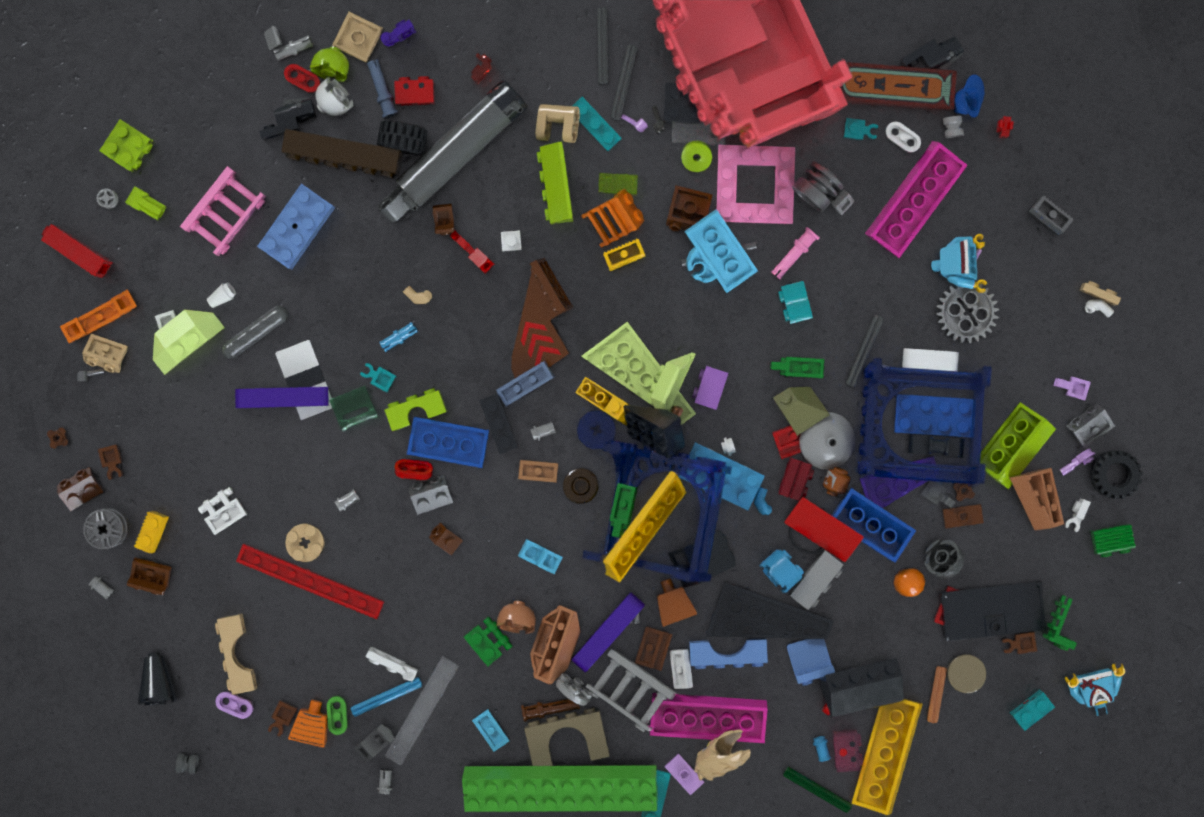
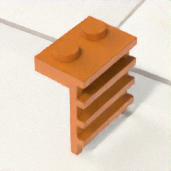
M625 188L619 191L612 199L581 215L583 219L587 216L589 217L602 238L603 242L599 244L601 248L628 235L632 231H636L645 221L641 210L635 206L632 195L627 193ZM607 206L614 220L621 229V233L617 232L616 228L614 227L605 210L603 209L604 207ZM595 212H598L613 237H608L595 216Z

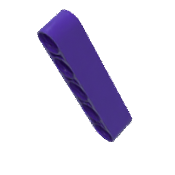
M328 387L235 389V408L329 406Z
M630 592L574 655L571 661L586 673L646 604Z

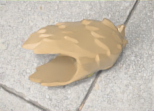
M742 730L724 732L718 738L709 741L707 747L698 752L694 772L697 773L700 781L703 778L713 781V778L724 776L727 772L737 769L749 759L751 755L750 749L740 750L731 754L735 741L742 736Z

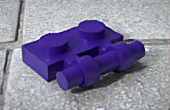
M402 20L395 25L396 28L393 29V32L382 33L381 41L385 46L390 47L415 34L416 30L410 20Z

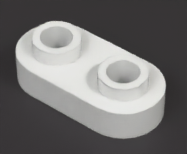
M892 122L886 127V137L908 153H913L919 149L921 139L900 122ZM892 129H897L898 135H893ZM908 140H912L914 142V145L912 147L908 146Z

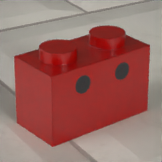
M420 76L418 80H410V77H401L399 81H394L396 106L435 105L434 81L429 76Z

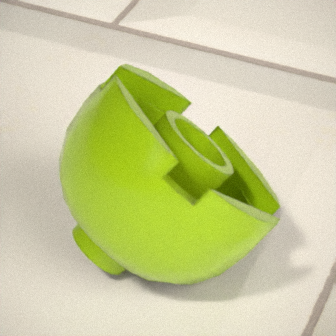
M330 47L321 49L314 55L310 68L313 74L326 80L327 76L335 78L338 82H343L347 79L349 62L339 48Z

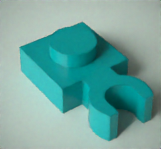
M846 118L843 138L863 140V135H866L869 139H876L877 135H872L870 129H878V125L871 124L865 126L866 120Z
M366 363L365 366L369 367L370 372L368 374L361 372L360 375L364 378H373L370 384L388 393L396 375L382 367L375 371L371 364Z

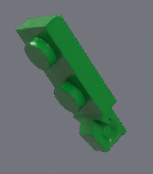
M786 357L781 358V362H771L770 370H780V375L824 378L825 359Z
M621 483L617 484L609 520L611 521V526H614L613 537L621 538L624 530L628 529L638 487Z

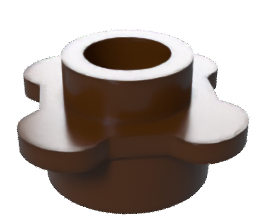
M64 428L47 432L51 448L55 449L57 446H66L68 444Z
M966 480L964 483L954 484L953 488L957 494L956 499L958 501L974 497L975 493L972 491L971 481Z

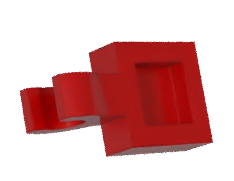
M1003 116L997 122L996 132L999 133V138L1009 137L1010 130H1013L1014 125L1011 117Z

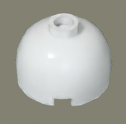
M330 77L324 80L316 90L317 108L322 113L331 116H341L353 107V100L349 101L346 97L349 95L348 91L337 80L333 79L330 81Z

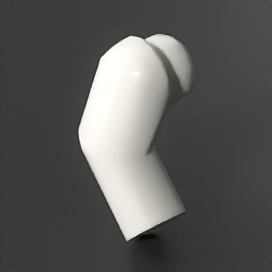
M1102 299L1089 300L1085 306V311L1090 314L1100 310L1106 317H1110L1114 313V310Z

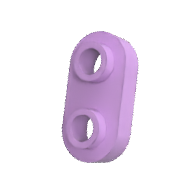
M222 692L216 698V706L219 710L238 718L245 719L253 712V704L250 700L236 694L232 695L231 692ZM228 698L229 704H225L223 699ZM246 705L247 711H242L241 706Z

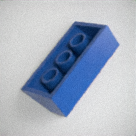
M852 488L831 515L864 536L861 542L896 563L916 532L915 529Z

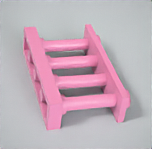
M228 166L180 225L187 232L195 230L217 247L213 252L217 256H220V254L224 255L230 248L228 244L254 211L256 209L259 210L266 202L264 200L266 196L260 192L256 196L235 180L236 177L234 175L236 172ZM226 185H231L252 202L246 211L242 210L223 194L222 190ZM215 200H219L240 217L234 226L212 210L211 204ZM203 215H207L228 232L222 242L200 225L199 220Z

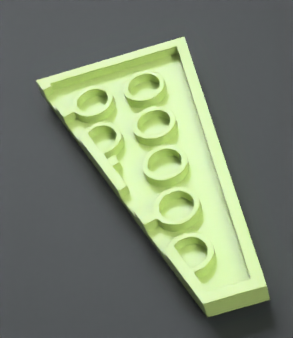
M626 322L583 354L582 357L653 406L651 400L652 393L649 390L652 383H657L660 376L657 373L660 365L629 323ZM678 392L670 412L674 406L681 407L683 412L680 418L681 424L696 415V413L682 394Z

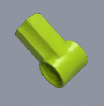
M134 186L125 201L126 204L138 211H143L156 220L162 217L167 207L151 198L148 193Z

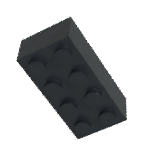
M666 82L663 124L705 126L698 117L697 107L691 102L689 93L683 95L676 83Z

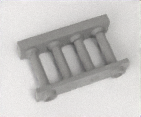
M611 649L607 654L611 657V663L596 685L587 684L586 688L593 694V697L596 699L598 697L602 698L636 723L635 727L642 732H645V730L651 731L653 727L648 725V722L663 700L667 698L673 699L677 693L616 649ZM622 665L626 668V674L609 697L601 690L616 667ZM637 676L642 679V685L625 708L616 701L631 679ZM653 687L658 691L656 693L657 697L642 719H640L632 712L648 688L651 689Z

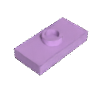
M679 753L665 765V768L690 795L705 783L703 779L699 780L697 773L694 772V769Z

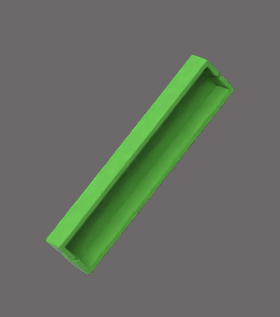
M657 765L465 766L462 777L465 812L657 811Z

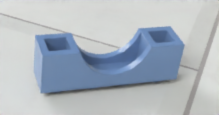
M766 638L746 639L744 646L738 652L731 655L716 652L708 640L689 641L690 666H694V669H705L706 665H713L714 668H725V665L733 664L734 668L744 667V664H752V667H761L763 663H768Z

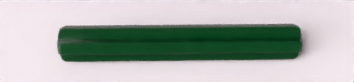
M790 767L785 769L783 776L845 813L851 810L852 804Z

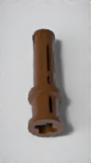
M570 699L545 704L537 702V704L530 706L521 705L523 720L527 722L528 719L533 718L543 719L544 715L580 709V705Z

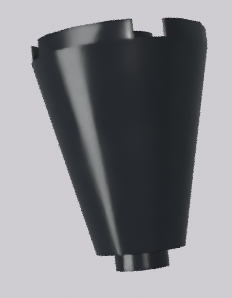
M159 652L148 653V657L144 658L138 705L143 703L144 706L166 704V700H171V703L176 702V693L164 656H160Z

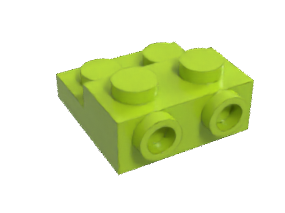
M119 119L99 151L133 172L141 166V159L144 154H148L152 149L153 145L151 143L153 140Z

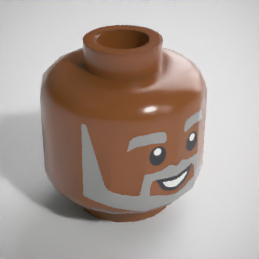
M838 467L827 471L823 481V487L827 489V494L837 497L838 494L846 493L851 481L848 471Z

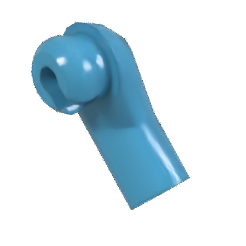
M759 487L754 505L760 514L769 515L772 512V507L765 501L768 489Z

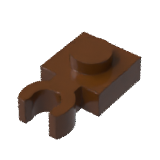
M118 444L98 449L102 468L108 467L109 469L107 471L108 479H113V471H116L119 477H123V472L117 465L123 463Z
M1035 632L1014 634L1015 640L1009 638L1002 639V643H1010V647L1003 650L1004 653H1011L1014 649H1017V654L1037 651Z
M280 700L271 717L276 721L269 726L268 731L271 732L273 727H278L279 733L277 736H281L284 731L283 724L286 726L290 725L298 708Z

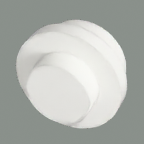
M725 437L723 438L724 442L721 443L723 452L732 456V453L736 452L732 438L727 439Z

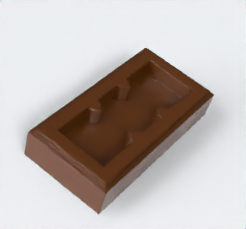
M981 504L942 509L945 529L984 523Z

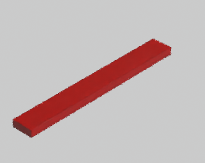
M246 544L242 545L236 562L376 620L385 602Z

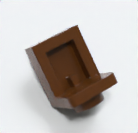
M452 203L433 205L435 234L448 235L454 232L455 223Z
M442 523L434 527L429 536L435 545L450 555L455 552L463 541Z

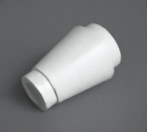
M229 282L222 283L207 298V302L214 308L234 299L236 291Z

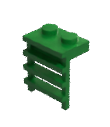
M1062 595L1060 602H1055V605L1058 606L1056 612H1051V616L1054 617L1052 623H1047L1046 625L1050 627L1047 634L1043 633L1042 637L1054 642V646L1068 651L1069 648L1074 650L1077 642L1059 634L1073 599L1068 598L1065 605L1066 596Z

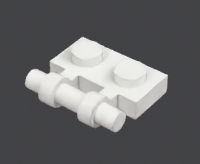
M231 487L217 492L218 495L210 500H205L203 505L198 507L201 514L206 511L209 512L210 516L204 520L214 535L248 514L238 498L232 501L229 500L228 497L234 493ZM222 501L225 506L216 511L214 506Z

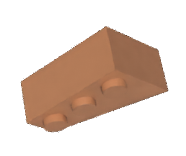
M1052 468L1034 470L1010 478L1034 530L1049 529L1064 524Z

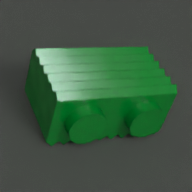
M1130 524L1090 531L1094 553L1100 554V557L1112 556V552L1119 551V554L1129 553L1131 548H1136Z

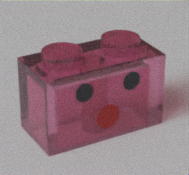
M856 730L832 731L835 770L837 772L860 771V765H863L862 753L859 754L858 746L862 745L861 735H857Z

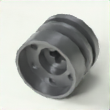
M813 161L810 164L813 171L805 170L810 179L806 180L800 177L792 188L808 204L823 212L831 203L826 196L827 193L836 197L838 194L833 188L841 191L844 186L828 168Z
M115 508L99 509L92 512L86 518L83 525V534L86 541L97 549H110L121 545L127 539L130 532V523L127 516ZM106 525V530L108 532L103 533V528H101V526Z

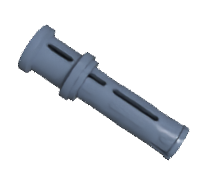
M379 60L368 62L367 66L378 94L377 103L380 104L383 112L382 118L387 119L398 115L399 111L394 106L393 95L388 91Z

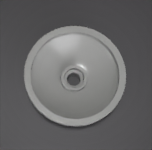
M828 412L830 414L828 417L802 432L799 438L803 457L808 463L819 469L829 470L843 465L850 458L855 447L853 427L846 418L833 412ZM831 439L834 440V444L832 446L829 445Z

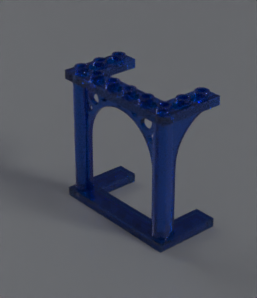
M874 358L864 369V378H867V386L863 387V397L866 398V405H862V416L865 417L864 424H861L860 429L863 443H860L859 455H862V461L858 463V474H861V479L881 477L968 484V487H978L985 484L986 464H980L984 391L991 386L992 366H983L975 373L891 367L882 364V358ZM890 382H894L893 385L899 384L898 389H893ZM881 384L887 386L890 391L889 396H882L878 392V386ZM917 386L974 390L970 466L916 463L898 456L888 446L882 430V417L889 401L902 390ZM876 397L882 400L881 407L876 405L878 404ZM879 419V424H875L874 420ZM878 436L880 438V443L872 447V445L876 441L874 437ZM879 447H884L886 449L884 457L876 459L874 451ZM889 456H892L894 458V462H891L890 460L888 461L889 463L884 462L889 458Z
M611 440V444L604 443L602 451H607L612 455L616 468L614 497L618 483L629 486L633 484L634 487H638L643 480L655 473L673 471L686 478L693 485L700 501V519L690 569L640 558L632 566L671 574L672 578L681 580L711 582L712 574L707 572L726 474H731L732 467L726 466V462L699 456H697L696 460L690 459V455L679 453V456L673 455L668 459L649 447L644 446L643 449H638V445L613 440ZM641 460H644L648 465L646 473H643L639 468ZM652 462L659 464L658 468H653ZM672 465H675L674 470L671 469ZM688 469L689 471L695 470L692 475L687 474ZM634 472H636L639 475V478L637 480H634L636 476ZM701 472H705L707 475L706 480L698 484L696 476ZM708 485V488H705L706 493L704 494L701 489ZM611 521L608 524L604 551L584 550L582 558L598 562L604 561L620 539L612 536L614 526H611Z

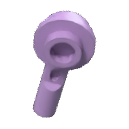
M1091 449L1083 451L1072 459L1071 463L1061 468V473L1064 476L1074 470L1079 464L1087 465L1095 460L1093 457L1096 453L1092 452Z

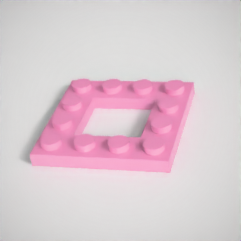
M718 145L716 210L725 222L793 224L794 190L792 186L794 185L795 147L752 146L747 148L742 145ZM737 165L775 166L774 204L736 203Z

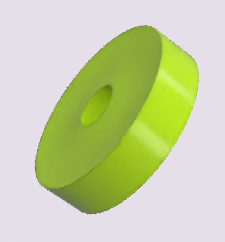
M691 141L682 150V163L685 168L692 172L704 171L712 162V151L705 142ZM699 154L700 158L695 159L693 156Z

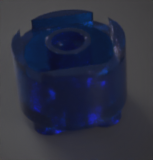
M602 411L588 412L580 419L577 426V434L580 441L591 449L607 447L613 441L616 433L613 419ZM600 425L599 429L602 430V433L593 435L594 431L591 428Z

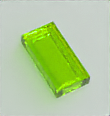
M599 173L598 193L617 194L625 188L627 193L637 195L638 175Z

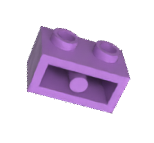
M708 366L705 367V370L701 369L698 380H701L699 388L695 387L692 398L695 399L694 403L717 410L728 373Z

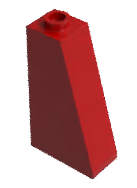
M56 225L46 226L42 232L43 237L41 240L95 277L103 278L113 263Z

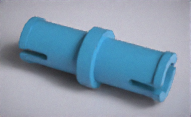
M410 322L400 330L396 329L393 331L392 335L379 343L384 348V351L387 352L397 344H403L405 339L418 333V330L414 323Z

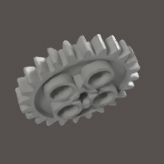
M956 285V289H954L952 286H949L950 293L944 291L945 298L938 299L942 302V305L936 306V308L941 309V312L936 313V316H941L942 318L937 323L944 324L941 330L947 329L946 336L953 334V340L960 337V343H963L965 338H967L968 343L972 342V338L978 342L979 335L982 338H986L985 331L991 333L992 330L989 327L996 326L993 319L999 318L994 315V312L999 311V309L993 307L997 301H991L994 294L987 295L989 288H986L984 293H979L974 287L973 289H968ZM968 293L974 296L972 304H968L965 300ZM957 298L961 299L966 309H971L970 316L977 322V327L974 326L969 315L964 316L965 309L957 301ZM952 304L957 305L959 308L956 315L951 314L949 311ZM979 309L985 312L983 320H979L976 316V312ZM962 320L969 322V329L967 331L962 330L960 327Z

